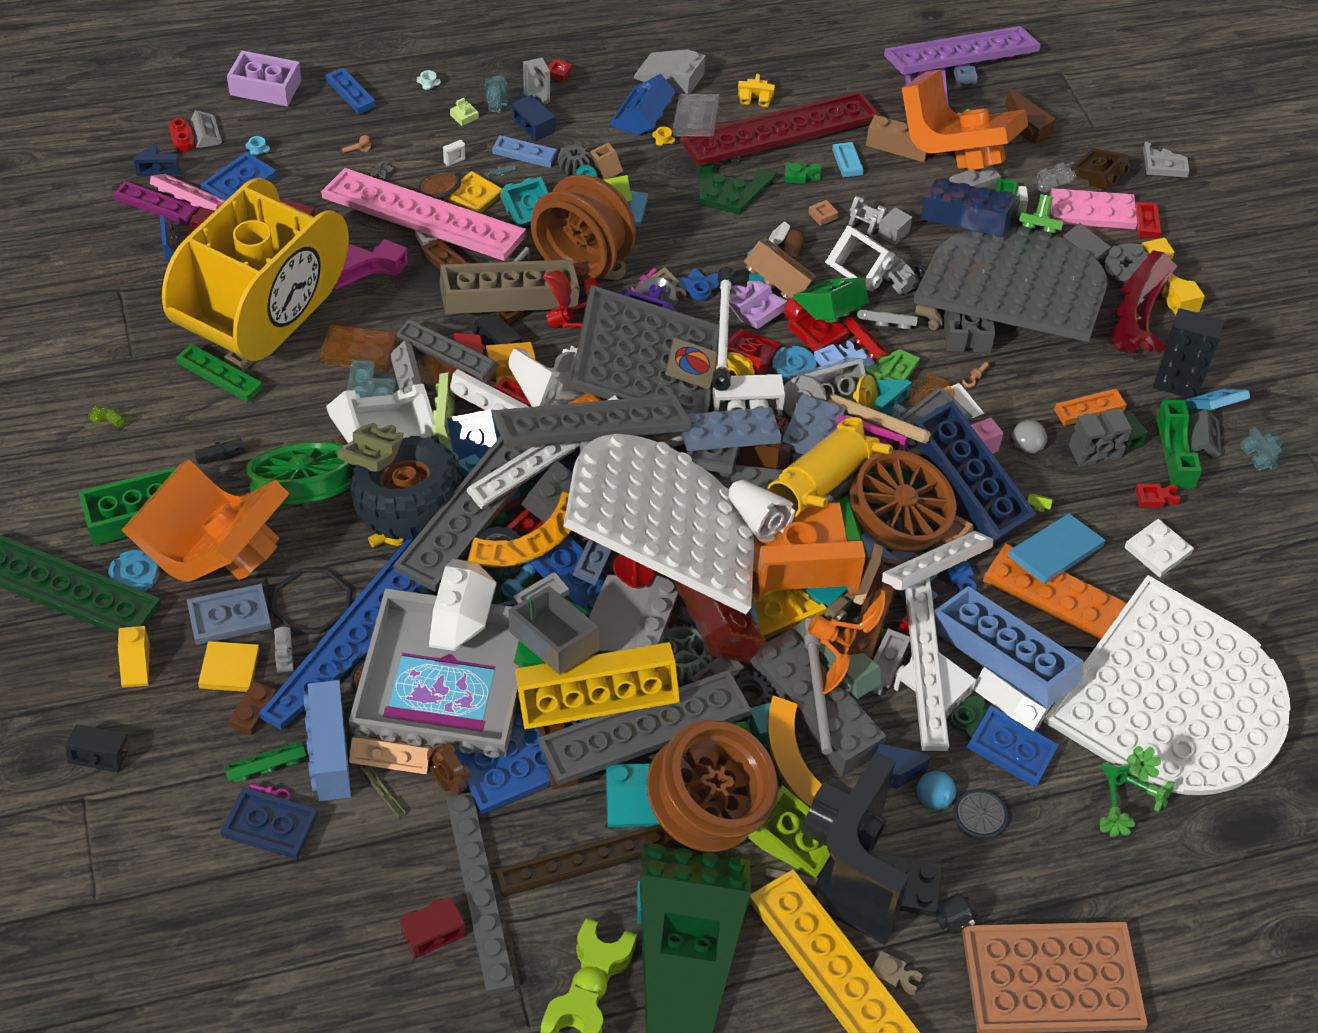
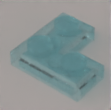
M352 360L347 391L355 390V393L359 394L360 398L393 395L395 379L374 378L375 361Z

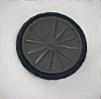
M977 789L963 793L958 797L953 807V816L958 827L967 835L977 839H991L998 836L1005 830L1009 821L1008 810L1004 802L997 795L986 790Z

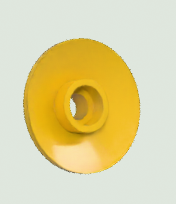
M863 375L853 394V401L875 410L874 403L878 398L876 382L871 375Z

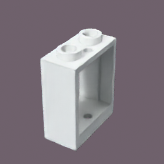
M848 225L825 263L848 278H857V275L842 265L858 239L881 253L865 278L867 290L873 292L881 284L885 271L893 265L896 254L856 228Z

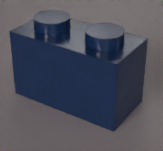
M532 94L512 103V120L535 142L555 133V115L545 108L542 102L538 101Z

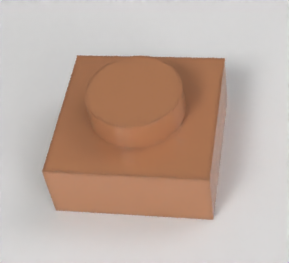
M827 200L809 207L808 213L820 226L838 219V211Z

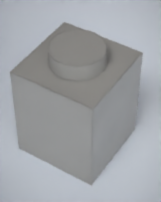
M896 207L893 208L880 220L878 236L896 245L910 232L912 217Z

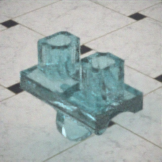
M500 75L494 76L491 79L485 78L484 86L487 103H489L488 110L501 112L502 105L507 106L508 104L507 81Z
M1253 427L1249 430L1250 436L1240 442L1241 449L1246 455L1257 450L1259 454L1252 457V462L1258 471L1268 467L1272 471L1278 469L1276 461L1278 459L1277 455L1282 452L1280 446L1283 444V439L1278 435L1272 437L1270 434H1266L1263 437L1258 429Z

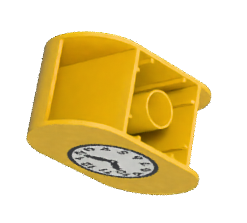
M263 178L249 180L197 227L174 252L166 269L162 287V303L167 318L171 322L249 361H259L268 357L333 290L343 270L348 252L349 233L346 221L339 213L331 210L323 211L313 217L281 202L275 186L270 181Z

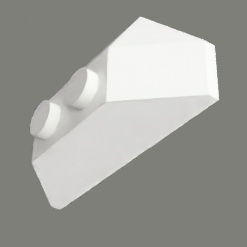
M452 559L445 566L433 608L429 647L456 651L461 647V644L485 629L496 589V582L478 563Z

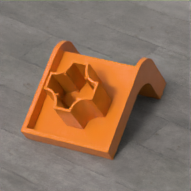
M941 70L925 72L902 87L909 135L913 144L926 153L955 151L958 169H982L989 165L1002 163L1006 160L1004 144H1008L1028 126L1026 109L989 114L988 109L970 110L959 115L954 113L946 101Z
M188 459L175 469L122 528V531L159 567L178 580L190 582L224 566L240 580L249 576L277 548L275 543L279 540V537L264 523L289 493L274 480L244 496L231 495L216 486Z
M840 502L827 503L825 507L813 505L810 508H806L797 517L793 518L792 523L784 528L783 534L778 532L774 536L777 539L772 542H761L753 533L754 560L752 586L756 601H763L764 592L769 590L798 589L804 591L805 588L847 586L850 596L858 594L865 562V552L862 541L847 542Z

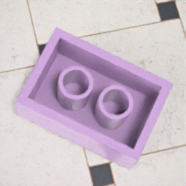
M247 51L240 52L227 75L230 95L283 106L289 105L302 81L298 61Z

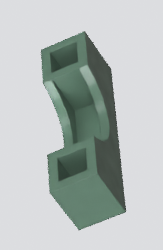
M803 621L794 626L792 630L805 644L806 630ZM820 643L818 648L820 662L829 671L830 667L836 662V656L826 645ZM864 653L849 655V667L840 682L841 686L856 699L881 685L880 666Z

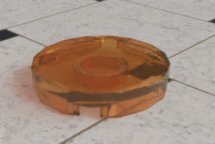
M924 376L923 379H917L911 385L909 399L912 405L915 406L939 386L953 398H955V391L945 379L937 376Z

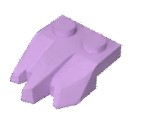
M748 281L747 287L739 285L731 287L733 295H730V308L742 322L756 329L762 327L785 310L787 300L772 294L771 286L761 281Z

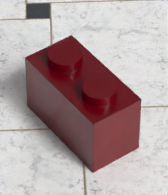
M451 897L444 900H435L428 907L419 911H410L400 919L401 933L414 959L466 936L465 923Z

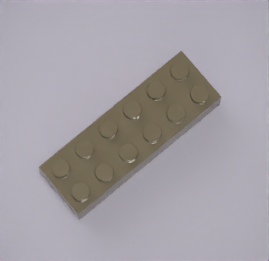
M572 260L441 265L439 286L445 314L554 309L560 304L554 296L551 287L542 276L555 270L563 272L571 285V304L568 307L572 308L578 305L580 290Z

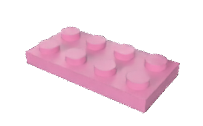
M1051 188L1050 196L1054 197L1051 204V215L1054 219L1062 220L1063 224L1078 225L1081 223L1084 226L1136 229L1137 215L1134 194Z

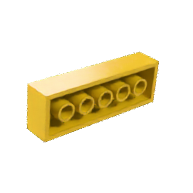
M670 642L592 655L560 675L546 663L515 669L524 729L680 702L676 664Z

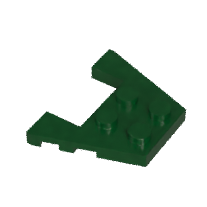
M716 162L698 166L699 205L740 215L755 200V196L763 193L766 190V186L775 181L776 173L758 168L753 182H749L741 178L713 173Z

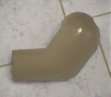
M917 305L916 315L928 317L929 328L931 330H938L943 324V319L937 308Z

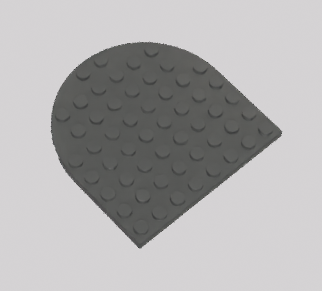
M1025 226L1009 227L1004 236L1000 237L968 230L950 237L937 248L914 295L913 303L1089 342L1104 300L1107 277L1100 263L1089 251L1079 249L1067 240L1052 235L1051 232L1033 230Z

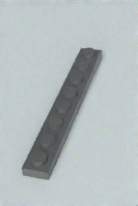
M472 793L446 797L486 994L492 995L515 990L474 797Z

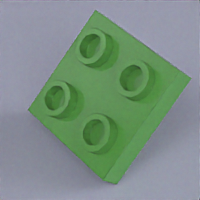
M1040 194L1036 213L1031 214L1021 211L1019 221L1023 222L1022 226L1035 228V225L1043 226L1044 231L1056 233L1057 229L1061 230L1063 221L1050 218L1051 216H1049L1054 197Z

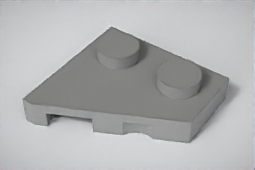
M1144 143L1143 151L1147 175L1188 177L1189 165L1187 157L1174 154L1164 148L1162 151L1151 148V143Z

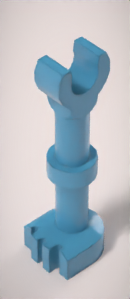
M525 563L521 567L520 573L514 579H507L501 585L504 595L513 600L514 595L525 590L521 585L528 578H532L535 575V568L531 564Z

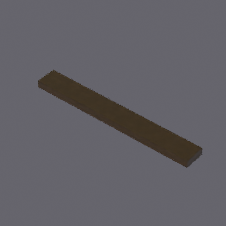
M660 824L495 869L502 896L506 897L641 859L643 843L659 844L676 849L685 845L675 840Z

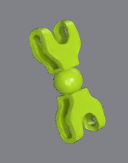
M590 918L584 920L577 936L578 944L576 947L577 956L581 962V969L574 975L569 992L564 996L553 999L548 1004L541 1023V1033H558L564 1027H575L581 1033H602L603 1016L597 1007L598 1000L607 991L609 978L629 967L636 947L637 934L624 931L617 942L612 944L604 943L597 938L596 926L598 922Z

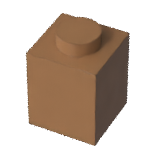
M609 142L590 151L597 171L603 179L614 178L617 174L623 172L617 153Z

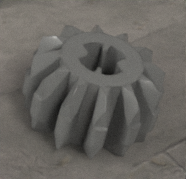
M576 143L572 146L567 144L566 148H561L558 156L560 171L565 172L566 176L576 175V171L580 166L585 164L592 166L593 158L590 149L585 148L584 144L578 146Z

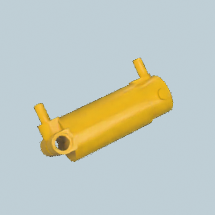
M847 418L837 425L835 431L784 469L779 477L769 484L767 490L790 500L793 503L792 508L795 510L794 517H797L803 510L813 505L825 507L827 499L824 497L854 472L860 470L868 458L878 452L891 454L893 448L891 445L880 443L876 437L865 436L861 418Z

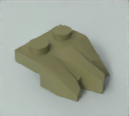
M371 423L362 426L353 432V441L338 449V458L348 461L349 464L360 465L368 468L370 471L378 472L394 461L404 433H396V427L393 425L377 428V424Z

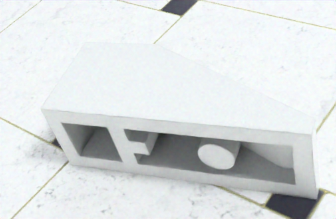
M987 667L983 668L975 682L974 691L1032 731L1039 728L1050 707L1045 708Z

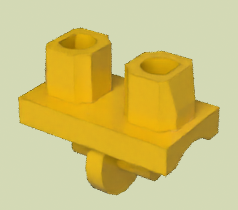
M756 74L755 79H747V82L739 81L738 96L740 104L749 105L751 98L759 99V106L769 107L771 100L774 98L775 85L767 84V81L760 80V74Z

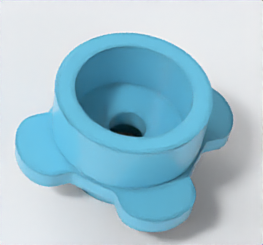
M254 136L246 143V148L250 150V154L253 156L262 155L264 152L270 151V147L266 145L265 139L261 136Z

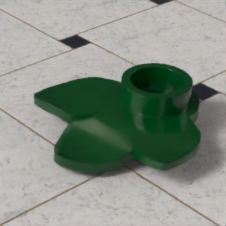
M968 697L963 705L956 707L951 713L950 720L953 726L959 730H964L970 738L973 737L988 710L984 708V697ZM960 717H963V718H965L967 721H963V720H961V719H959V718H960Z

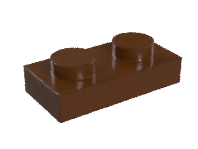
M253 681L228 720L229 727L252 735L262 720L260 719V711L277 691Z

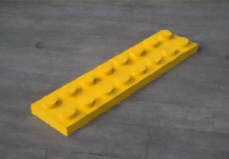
M793 869L750 894V904L848 1033H920Z

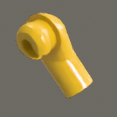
M374 534L368 537L369 543L373 548L383 543L399 546L405 541L403 538H385L384 534Z

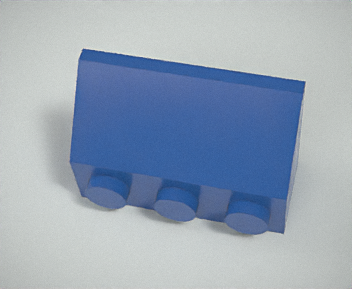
M659 74L634 87L609 124L612 127L637 135L645 131L649 133L656 127V121L664 115V109L671 104V98L676 91L662 74Z

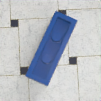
M344 68L326 75V81L358 114L376 107L375 100Z

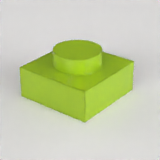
M1028 493L1027 502L1033 510L1044 512L1045 508H1051L1052 498Z

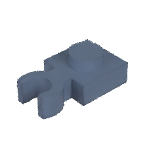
M970 63L954 66V75L957 83L964 85L977 83L978 76L975 67L970 66Z

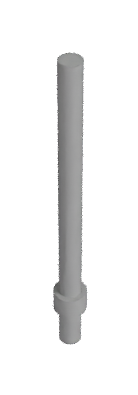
M807 618L804 620L806 630L804 642L805 648L809 653L821 750L823 754L832 753L826 701L825 695L821 693L824 691L818 650L820 639L807 632L808 626L813 619Z

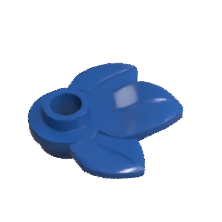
M695 268L689 273L687 278H677L679 281L678 287L688 292L695 300L708 299L711 291L719 287L717 281L718 273L705 277Z

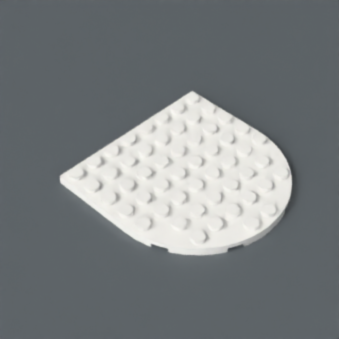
M611 434L598 437L583 448L574 465L564 527L744 614H747L751 608L754 538L751 529L729 499L728 488L724 487L706 469L692 462L688 454L680 453L670 448L664 442L658 443L633 435Z
M1147 575L1084 662L1082 682L1055 702L1045 716L1044 723L1117 766L1129 764L1127 758L1133 754L1135 747L1141 746L1143 751L1148 747H1152L1155 750L1152 757H1159L1161 760V764L1154 767L1159 770V775L1157 777L1148 775V781H1142L1143 783L1152 784L1160 788L1168 781L1175 782V787L1171 791L1172 793L1208 795L1240 787L1260 775L1271 764L1283 745L1288 732L1290 699L1280 669L1275 661L1270 659L1260 648L1261 644L1233 623Z

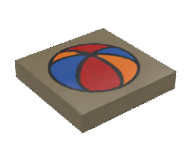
M674 338L670 348L665 375L709 389L717 352Z

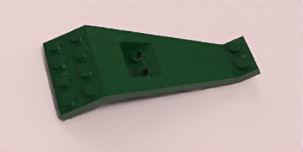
M643 843L640 869V903L646 1033H713L751 893L750 860L737 856L728 857L711 852L702 853L685 848L676 849L659 844Z

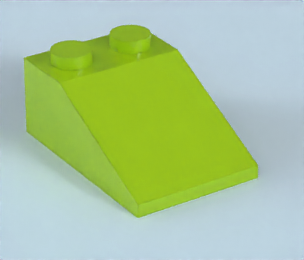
M782 785L778 787L777 801L771 816L759 829L749 834L748 838L767 853L803 873L817 878L830 857L827 846L801 833L803 820L810 808Z

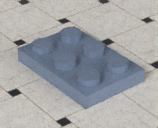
M801 395L782 443L791 445L790 451L805 454L836 430L838 417L845 414L846 407Z
M262 584L187 599L196 645L272 629Z

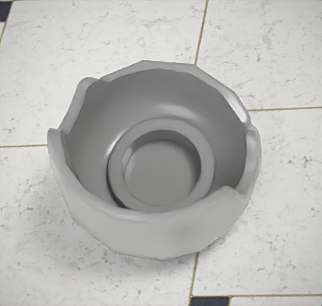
M1024 420L1018 423L1010 437L1014 441V447L1024 453L1034 454L1042 450L1047 443L1046 430L1039 422L1034 420Z

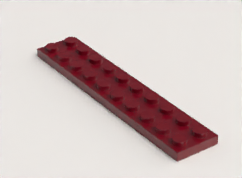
M858 91L682 134L680 142L697 166H702L869 124L874 115L880 116V114L863 93Z

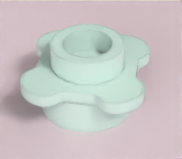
M430 70L423 71L420 77L417 78V83H420L425 90L432 89L441 83L440 79H437L436 73Z

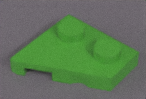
M899 349L889 356L878 359L877 364L868 367L865 365V374L871 375L875 382L877 380H908L918 366L920 358Z

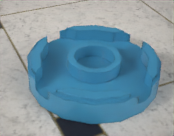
M792 346V348L787 349L783 347L775 353L772 359L774 374H782L784 382L791 380L790 375L817 367L813 353L800 346Z
M131 550L120 554L116 561L114 559L110 564L108 573L110 579L145 592L158 581L160 571L159 566L144 551Z

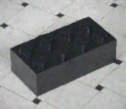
M1178 308L1156 372L1153 388L1187 398L1198 396L1219 342L1224 320Z

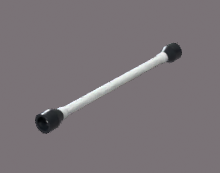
M730 267L719 269L717 279L721 288L718 365L712 376V385L718 391L727 390L731 384V375L727 367L730 290L735 281V272Z

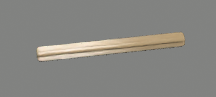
M829 395L827 402L846 407V413L923 443L929 441L931 434L925 429L841 396Z

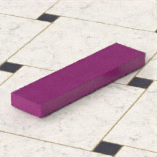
M124 181L113 193L114 200L159 216L165 215L168 219L187 226L190 224L192 216L196 215L199 211L198 207L127 181Z

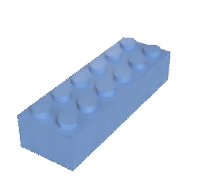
M969 586L934 610L936 634L1045 708H1049L1082 682V659Z

